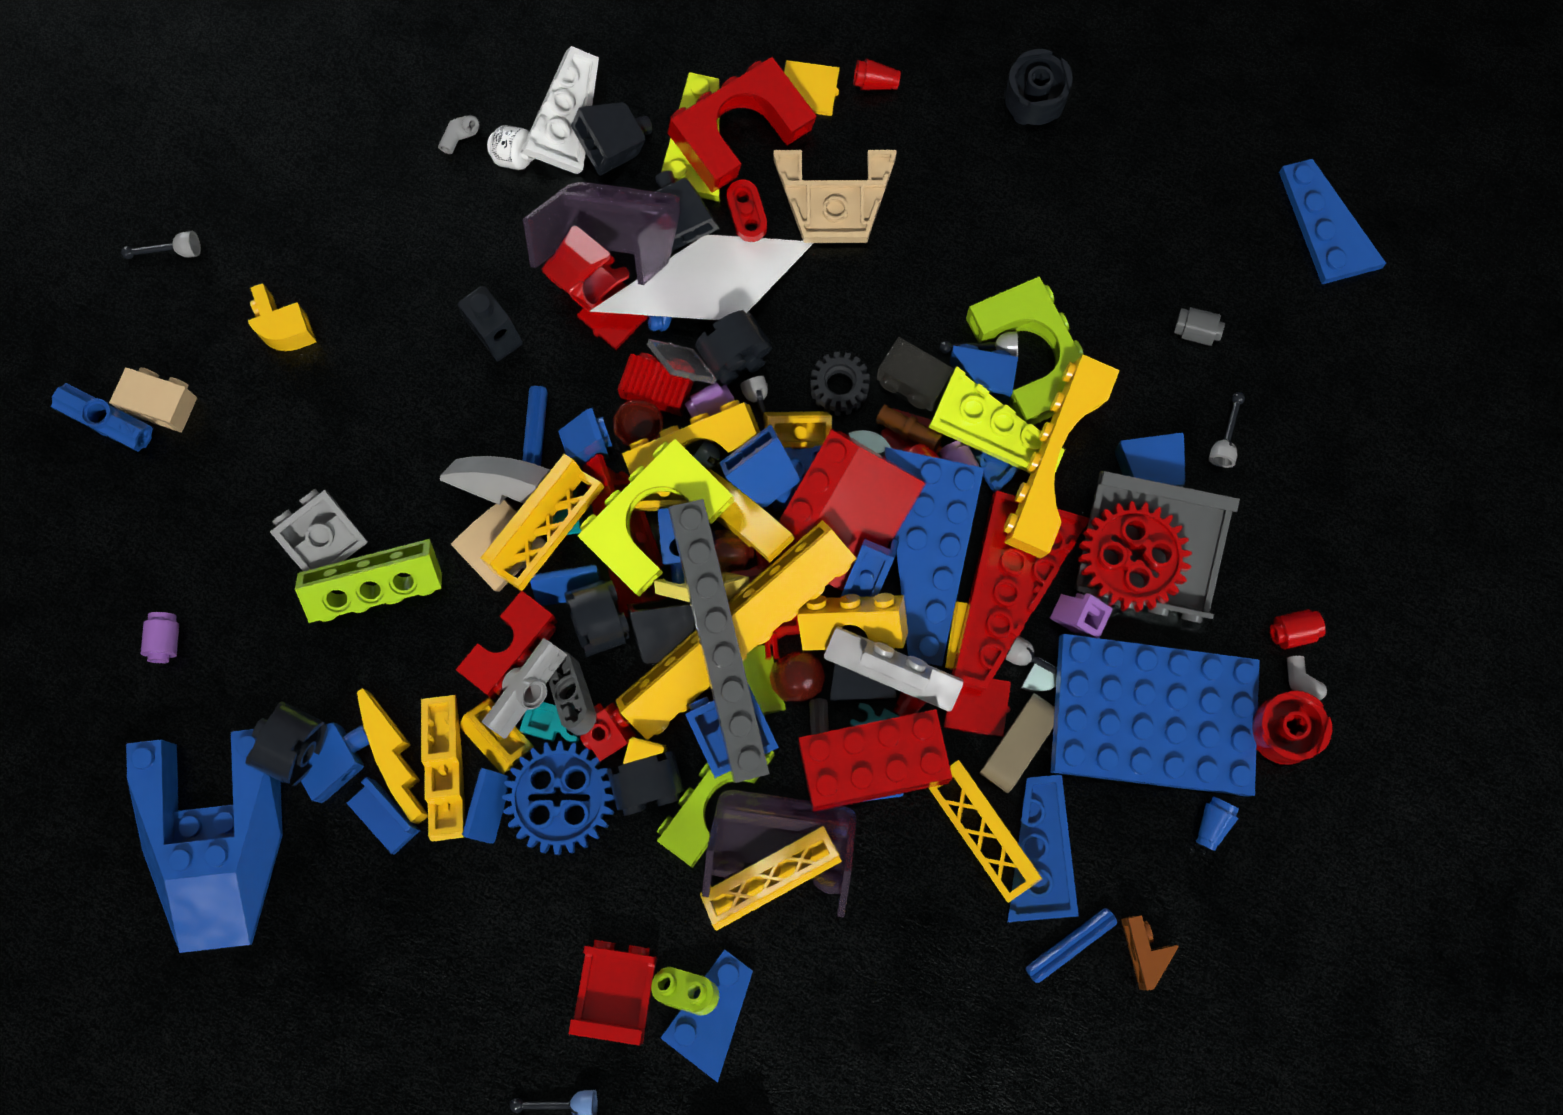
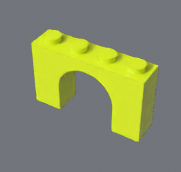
M676 439L670 444L668 442L661 444L652 455L655 459L646 468L644 466L637 468L628 479L631 483L622 492L619 490L613 492L604 502L607 507L598 516L595 514L589 516L580 526L582 532L578 537L639 597L663 572L637 547L631 536L630 519L637 504L646 496L656 492H672L680 495L688 502L703 499L709 523L712 524L735 501L734 496Z

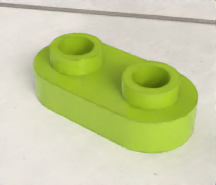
M666 967L657 972L652 980V994L657 1001L664 1005L702 1016L712 1012L718 1004V987L706 977L673 967ZM670 980V986L664 990L666 982ZM700 989L699 997L694 999L695 991Z

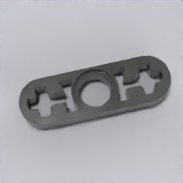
M563 651L567 656L548 682L561 724L573 734L581 736L593 728L596 722V711L579 661L566 651ZM576 686L574 694L565 700L568 690Z

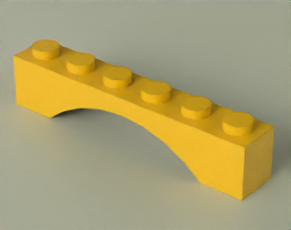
M1082 355L1074 363L1069 362L1062 376V381L1066 382L1062 393L1058 392L1051 404L1050 410L1054 411L1050 423L1046 422L1039 435V440L1043 443L1039 453H1033L1027 466V470L1031 474L1027 483L1023 482L1016 494L1015 501L1019 502L1015 514L1010 513L1004 525L1003 531L1007 533L1004 541L1005 544L1040 559L1050 553L1062 523L1056 506L1054 491L1055 468L1060 450L1068 434L1078 421L1109 400L1120 370L1085 355Z

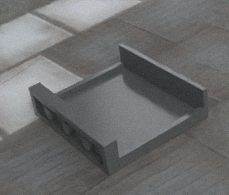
M1100 471L1088 529H1094L1091 522L1095 517L1103 521L1101 513L1105 509H1108L1114 515L1113 509L1118 503L1126 511L1130 501H1134L1137 510L1147 502L1150 513L1161 507L1160 518L1165 519L1167 516L1172 515L1173 519L1169 525L1172 528L1180 525L1183 527L1177 533L1178 538L1189 539L1182 546V550L1192 552L1191 556L1183 559V562L1191 565V569L1187 572H1180L1186 577L1187 581L1182 585L1175 583L1179 593L1175 596L1167 593L1169 601L1164 605L1156 599V608L1153 610L1148 608V612L1168 616L1169 610L1181 612V619L1198 623L1202 622L1203 617L1213 619L1214 614L1210 612L1214 590L1232 511L1237 512L1240 499ZM1127 526L1125 530L1127 536L1132 540H1140L1139 531L1133 526ZM1111 536L1114 542H1118L1116 536ZM1152 549L1154 560L1159 563H1165L1166 557L1163 551ZM1082 550L1081 555L1087 554V551ZM1105 550L1103 552L1107 563L1112 565L1118 564V557L1113 551ZM1134 551L1130 557L1131 561L1135 562L1140 556L1139 553ZM1080 562L1074 589L1082 592L1083 595L1088 593L1096 597L1100 588L1098 585L1090 588L1087 587L1093 578L1091 575H1081V572L1088 567V563ZM1151 571L1152 575L1157 578V572ZM1130 573L1129 579L1132 585L1142 588L1144 586L1143 578L1137 573ZM1117 600L1114 605L1121 606V601ZM1133 603L1128 608L1134 609Z

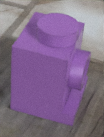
M1077 593L1075 597L1061 594L1050 619L1073 633L1100 638L1113 608L1088 593L1085 595Z

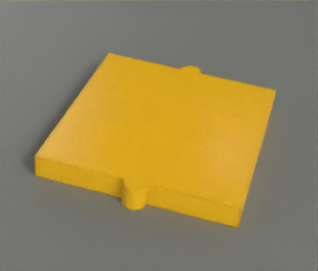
M786 60L784 73L815 114L832 116L835 96L839 94L837 82L840 67Z

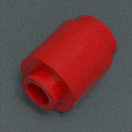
M1308 609L1277 616L1270 626L1273 642L1279 644L1282 649L1315 643L1319 638L1324 637L1326 632L1321 614L1318 611L1311 612Z

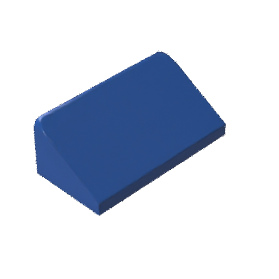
M589 565L535 574L530 583L536 602L541 606L566 603L565 592L600 581L601 575L597 566Z
M484 768L480 770L462 833L463 837L489 844L495 842L506 803L502 796L509 792V787L504 782L511 781V777Z

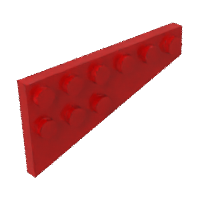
M995 491L991 500L952 675L964 681L963 686L984 691L988 687L1006 658L1012 644L1025 627L1024 625L1031 613L1036 609L1060 570L1059 568L1076 544V540L1082 530L1087 526L1089 518L1058 509L1062 523L1050 553L1040 559L1004 543L1007 535L1003 531L1004 525L1010 513L1015 514L1019 502L1015 501L1016 496Z

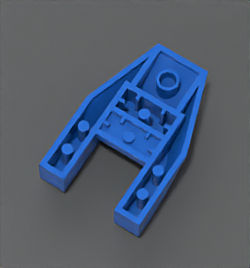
M254 729L231 732L233 805L178 811L177 744L164 740L126 744L127 781L142 851L179 953L252 945L283 836L281 781L245 763L256 741L252 737Z

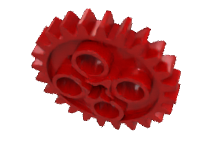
M1130 501L1126 511L1118 503L1114 506V515L1108 509H1105L1101 513L1103 521L1095 517L1091 522L1094 529L1087 528L1083 533L1090 541H1082L1079 545V548L1087 551V554L1081 555L1078 561L1088 563V567L1081 572V575H1091L1093 578L1087 587L1090 588L1098 585L1100 590L1096 597L1100 598L1105 594L1109 595L1108 606H1112L1117 600L1121 601L1122 611L1128 609L1130 604L1133 603L1135 611L1140 612L1143 609L1144 602L1149 610H1153L1156 608V599L1164 605L1169 601L1167 593L1173 596L1179 593L1175 583L1182 585L1187 581L1186 577L1180 572H1187L1191 569V565L1183 562V559L1191 556L1192 552L1182 550V546L1189 539L1178 538L1177 533L1183 527L1180 525L1172 528L1169 525L1173 519L1172 515L1167 516L1165 519L1160 518L1161 507L1150 513L1147 502L1137 510L1134 501ZM1126 527H1135L1140 533V540L1129 538L1125 531ZM1111 536H1116L1118 542H1114ZM1152 549L1163 551L1166 557L1165 563H1159L1154 560ZM1105 550L1113 551L1118 557V564L1112 565L1107 563L1103 552ZM1134 551L1140 555L1135 562L1130 559ZM1151 571L1157 572L1158 577H1154ZM1130 573H1137L1143 578L1144 586L1142 588L1132 585L1129 579Z

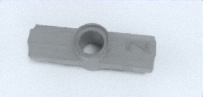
M543 638L522 668H514L505 675L502 682L503 693L482 723L506 739L527 709H535L544 702L547 695L546 683L567 654Z

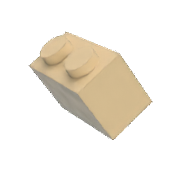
M125 367L109 403L130 416L182 433L197 400V397L188 390L189 385L173 377H170L168 381L160 379L157 373L140 367L139 371Z

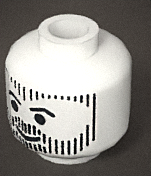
M504 125L491 133L487 149L494 163L501 167L516 170L525 169L535 159L520 153L529 135V131L524 128Z

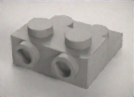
M316 489L312 490L299 500L303 507L293 514L289 509L272 521L276 527L270 531L302 571L342 562L368 542L326 489L320 494Z

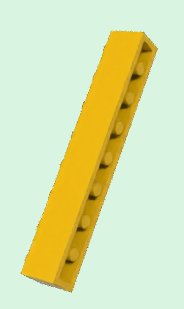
M823 520L728 602L742 662L746 659L747 653L757 645L767 642L777 627L783 622L792 620L798 614L800 607L808 600H813L820 596L825 590V586L835 577L844 575L850 569L851 563L857 559ZM697 630L615 700L620 713L646 740H649L653 735L662 733L668 727L670 720L678 713L690 709L689 705L694 703L701 693L711 689Z

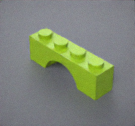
M773 751L765 754L767 765L774 757ZM708 762L699 773L702 780L694 790L689 787L679 800L678 804L682 808L674 818L669 815L657 830V833L661 835L657 842L692 868L713 841L705 821L707 803L718 788L733 782L731 771L715 778ZM759 777L745 780V782L755 783Z

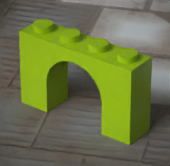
M1037 277L969 306L966 317L978 343L991 342L1001 334H1004V332L1028 331L1041 336L1052 348L1055 357V368L1053 371L1041 379L1013 390L1009 400L1011 408L1016 412L1015 414L1026 423L1032 425L1053 417L1054 411H1051L1050 408L1058 392L1062 393L1066 383L1062 381L1064 371L1069 362L1074 363L1084 355L1077 340L1073 341L1068 332L1069 324L1065 315L1062 312L1058 313L1054 305L1052 290L1048 285L1044 286L1041 278Z

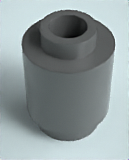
M1192 307L1189 310L1181 308L1174 334L1181 335V339L1212 346L1214 340L1220 342L1225 322L1220 321V314Z

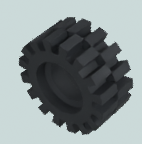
M834 352L833 357L830 358L829 354L823 356V362L818 361L815 364V370H812L811 395L813 399H816V405L819 408L821 406L824 407V412L830 413V410L835 411L836 416H840L841 412L845 411L846 415L851 414L853 408L857 411L861 407V403L865 402L869 390L870 377L869 373L867 374L866 365H861L860 359L857 356L853 360L850 358L851 353L845 352L843 357L840 356V352ZM842 373L850 377L853 386L845 394H835L828 388V379L834 374Z

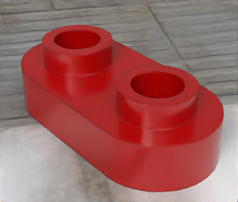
M748 180L733 182L727 189V203L737 235L746 242L759 241L767 232V218L757 187ZM740 197H746L748 199L744 203L738 201ZM748 225H755L757 227L753 231L746 229Z

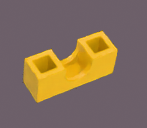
M880 593L874 597H860L857 594H847L841 598H826L820 595L813 600H808L799 608L797 614L802 650H826L835 628L845 625L858 626L864 630L869 640L887 644L892 648H904L908 634L904 595L894 596L891 593Z

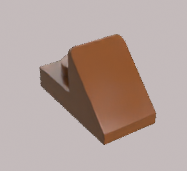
M1142 915L1123 918L1121 921L1139 990H1152L1156 987L1173 958L1178 945L1151 949L1149 943L1153 942V934L1148 921L1144 922Z

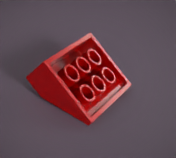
M831 429L778 521L794 537V540L778 556L781 557L822 520L835 532L856 558L864 539L889 548L925 487L926 482L845 433ZM855 560L844 575L835 577L828 584L843 591Z

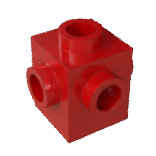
M614 702L603 708L601 703L594 706L596 722L588 733L580 736L584 746L589 750H593L599 761H602L628 744L629 739H632V737H636L629 726L630 722L620 713Z

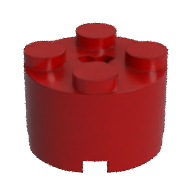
M1303 691L1281 693L1265 701L1258 707L1253 719L1252 729L1254 740L1257 744L1256 750L1270 761L1283 765L1296 764L1315 757L1327 747L1332 735V722L1323 708L1324 705L1315 696ZM1288 722H1290V729L1295 731L1294 734L1290 733V729L1287 727Z

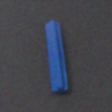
M531 386L528 396L522 461L541 466L548 392L546 387Z
M1108 908L1102 909L1026 967V971L1035 983L1043 981L1117 925L1116 917Z

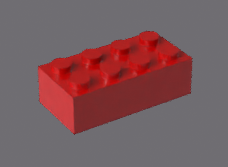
M936 709L799 737V748L813 812L949 784L952 779Z

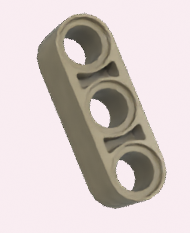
M1033 693L979 774L1006 793H1009L1053 729L1055 706Z

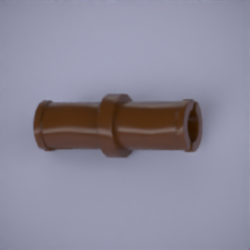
M886 404L881 408L876 418V424H880L899 434L900 439L905 442L911 440L916 444H925L934 452L943 438L942 433H938L919 423L918 418L914 416L909 418Z

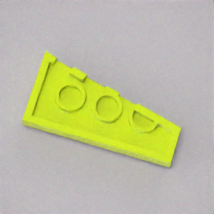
M689 72L679 109L682 107L688 109L696 104L699 97L706 92L714 93L719 90V79ZM719 117L718 120H717V128H718V131H719V121H720V117ZM670 139L661 172L672 171L676 182L687 178L701 198L720 202V189L712 193L674 141Z
M956 366L929 428L1031 474L1027 470V466L1033 453H1039L1043 443L1039 440L1041 431L1034 425L1022 420L1015 414L1016 412L1012 408L1000 403L989 394L990 391L981 384L977 385L965 375L966 373ZM1063 448L1060 450L1055 472L1065 451Z

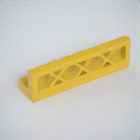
M564 454L480 559L494 574L523 591L604 489V485L597 479L584 473L574 459ZM581 481L591 486L583 496L573 498V491ZM568 508V516L564 521L553 524L552 517L556 512ZM547 534L545 545L542 548L532 550V542L536 537ZM526 560V568L518 578L508 573L516 563Z
M958 760L950 766L952 778H955L962 788L960 803L945 800L938 790L942 785L930 787L929 790L1005 900L1009 903L1043 878L963 764ZM965 796L969 798L973 805L964 803ZM949 805L959 807L957 816ZM963 808L978 811L982 817L980 831L965 829L961 823ZM986 824L993 834L984 832ZM970 834L979 836L977 845ZM983 837L994 838L999 841L1002 846L1000 861L985 858L981 852ZM1006 853L1013 863L1005 862ZM990 863L999 865L998 875ZM1004 866L1017 868L1026 882L1009 892L1001 881Z
M820 827L700 893L715 930L721 929L842 862L840 854L825 827Z

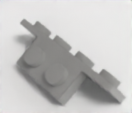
M841 627L835 628L824 654L826 660L946 711L953 709L964 683L961 678L932 667L920 658L906 656L895 651L887 644L871 641Z

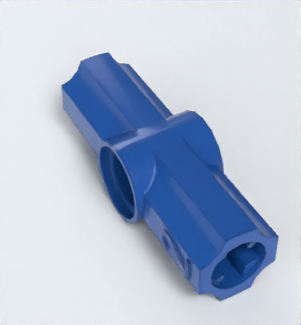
M67 383L58 387L52 395L51 407L92 428L100 435L108 436L137 452L146 448L152 439L153 428L150 425L112 407L103 399L95 398ZM106 413L105 418L102 421L98 422L99 417L102 414Z

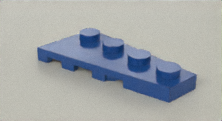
M1313 159L1281 168L1279 174L1321 284L1379 270L1385 266L1386 262Z
M1062 775L1027 778L1018 844L1043 879L1010 902L1008 922L1078 917ZM1015 868L1012 891L1026 882L1017 868Z

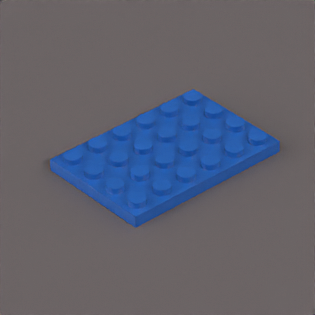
M1060 635L1050 773L1248 797L1255 796L1257 744L1254 740L1252 725L1255 713L1258 710L1260 660L1077 635Z

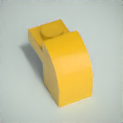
M263 283L251 287L254 300L250 301L256 318L250 319L248 322L251 328L268 346L280 351H293L316 343L308 316L298 302L277 309L273 295Z

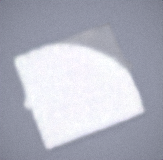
M649 339L648 347L670 375L688 378L692 381L697 380L715 384L717 378L693 349L674 345L671 342L665 343Z

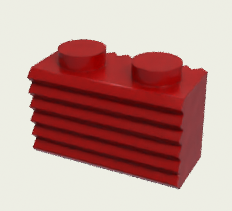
M640 353L639 356L630 354L618 386L619 396L622 399L682 417L685 409L684 403L687 402L694 384L693 374L689 371L688 367L680 363L672 362L670 365L660 363L655 356L647 353Z

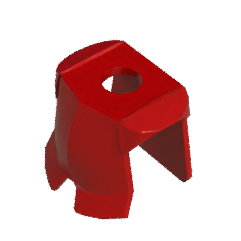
M578 226L571 227L554 255L546 261L542 268L543 273L555 285L567 292L581 307L589 311L595 308L600 303L601 298L614 286L629 278V271L626 267L618 269L610 267L615 262L614 257Z

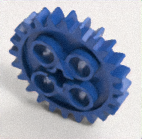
M558 741L555 751L552 750L548 743H544V753L540 754L532 748V760L528 761L520 757L519 760L523 768L521 770L516 768L510 769L512 774L516 776L515 781L504 782L507 787L512 789V793L503 795L502 799L511 802L512 806L503 810V813L515 816L508 826L511 828L521 827L516 835L518 839L521 840L528 835L530 836L527 844L528 847L533 848L538 842H541L540 852L546 854L550 846L553 845L555 855H560L563 846L566 845L570 853H575L576 842L587 848L588 842L586 837L588 835L596 839L600 838L596 831L597 826L608 828L609 825L602 818L603 815L614 814V811L606 807L607 802L615 801L614 796L607 794L606 791L611 788L610 782L603 780L608 775L606 771L608 768L598 770L597 767L601 761L597 757L589 761L591 751L588 748L584 749L579 755L576 743H572L568 751L565 750V745L562 741ZM541 772H549L551 776L549 786L545 789H537L535 786L536 776ZM575 772H583L586 777L583 787L576 790L571 789L569 786L570 776ZM559 789H561V792L565 795H589L590 799L588 801L562 800L558 807V804L551 800L530 801L529 796H556ZM546 806L550 812L549 819L546 823L537 825L533 818L534 812L537 808ZM575 806H581L585 812L584 819L579 824H570L568 812Z

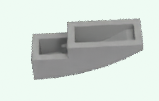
M472 456L455 459L441 474L440 481L499 505L506 497L524 504L550 472V469L512 458Z

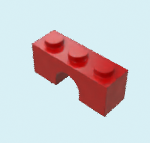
M523 591L516 596L500 616L513 629L514 637L511 645L505 651L493 653L477 643L456 669V671L491 699H494L497 695H502V682L505 675L514 668H522L542 639L549 640L556 631L554 625L558 621L554 615Z

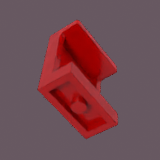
M594 940L593 946H584V964L575 1015L570 1022L569 1034L640 1046L644 1040L652 992L651 985L655 974L657 957L649 955L650 948L629 945L628 952L614 950L615 943Z

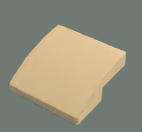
M506 499L500 505L495 504L451 543L456 551L497 592H500L508 582L494 574L480 557L517 513ZM541 536L536 537L532 542V550L542 548L546 541ZM526 560L516 563L508 573L515 576L522 568L525 569Z

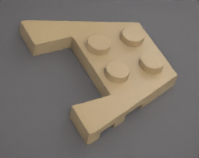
M774 150V163L803 242L867 243L896 160V150H868V180H802V150Z

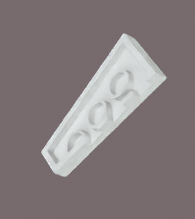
M573 46L566 50L520 153L575 174L583 170L585 150L574 133L571 124L578 108L592 106L599 57Z

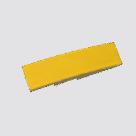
M707 469L735 499L716 520L729 532L732 531L749 547L752 546L767 561H773L794 540L792 533L738 488L713 470Z
M362 688L357 692L363 726L374 759L390 792L409 821L420 824L428 817V813L410 791V788L419 782L420 779L400 754L411 745L374 696Z
M455 695L421 699V762L425 767L428 837L431 842L464 838L462 833L466 823L457 698Z

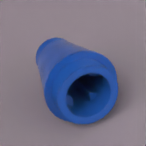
M1213 796L1210 804L1206 803L1196 842L1216 851L1217 846L1220 845L1239 819L1236 817L1239 808Z

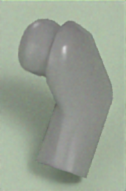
M469 115L451 120L438 148L447 154H452L459 140L471 137L478 132L480 126L478 119L475 116Z
M1304 656L1287 657L1290 688L1293 691L1309 693L1322 700L1327 694V688L1324 683L1306 674Z

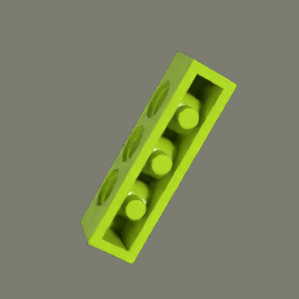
M427 539L299 572L295 591L308 622L312 623L319 620L326 622L342 614L350 612L361 613L373 606L385 603L395 604L411 596L432 594L436 590L441 589L442 572L431 541ZM408 573L410 574V576L400 577L397 574ZM372 581L377 583V585L369 586L365 582ZM333 590H340V591H343L344 593H343V594H335V593H333V592H331V591H333Z

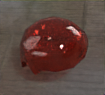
M631 399L621 404L613 418L614 433L627 446L645 438H648L649 442L660 437L659 432L663 430V415L652 402L646 399Z
M793 651L783 655L772 665L769 676L772 689L786 702H806L809 699H813L822 691L826 679L824 667L820 660L814 654L805 651Z

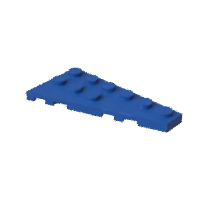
M885 447L886 459L926 482L925 487L895 536V540L899 541L896 555L901 595H904L908 626L906 637L908 656L920 658L928 664L942 666L984 468Z

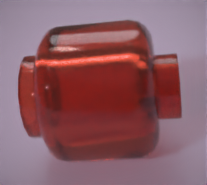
M716 530L712 532L721 572L731 573L732 571L745 570L748 561H752L754 558V548L745 544L731 530Z

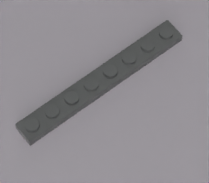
M704 500L669 506L668 511L733 782L737 783L768 775L767 761Z

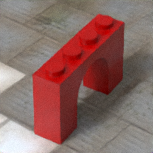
M773 57L763 63L761 61L755 62L742 76L729 78L719 90L714 93L706 92L699 97L696 104L688 109L686 107L678 109L670 118L668 135L712 193L737 178L741 167V162L723 140L717 128V120L725 112L735 108H748L757 111L769 121L786 145L791 144L812 130L817 117Z

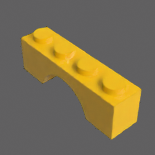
M734 400L722 405L720 413L710 417L708 413L700 414L690 419L691 425L682 429H679L678 425L672 426L659 432L661 437L649 442L648 438L630 444L631 450L622 453L630 475L640 466L646 468L655 459L652 456L655 450L664 442L670 444L674 439L684 448L696 441L713 440L720 444L728 453H733L760 433L750 405L745 402L740 404L739 400Z

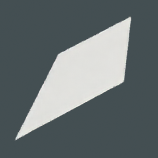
M705 235L589 312L720 320L739 310H744L747 313L813 243L762 238L756 242H746L737 236Z

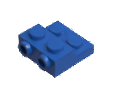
M748 684L764 753L766 754L779 747ZM708 697L702 698L689 705L691 711L686 713L685 716L716 778L731 770L714 700L710 702Z

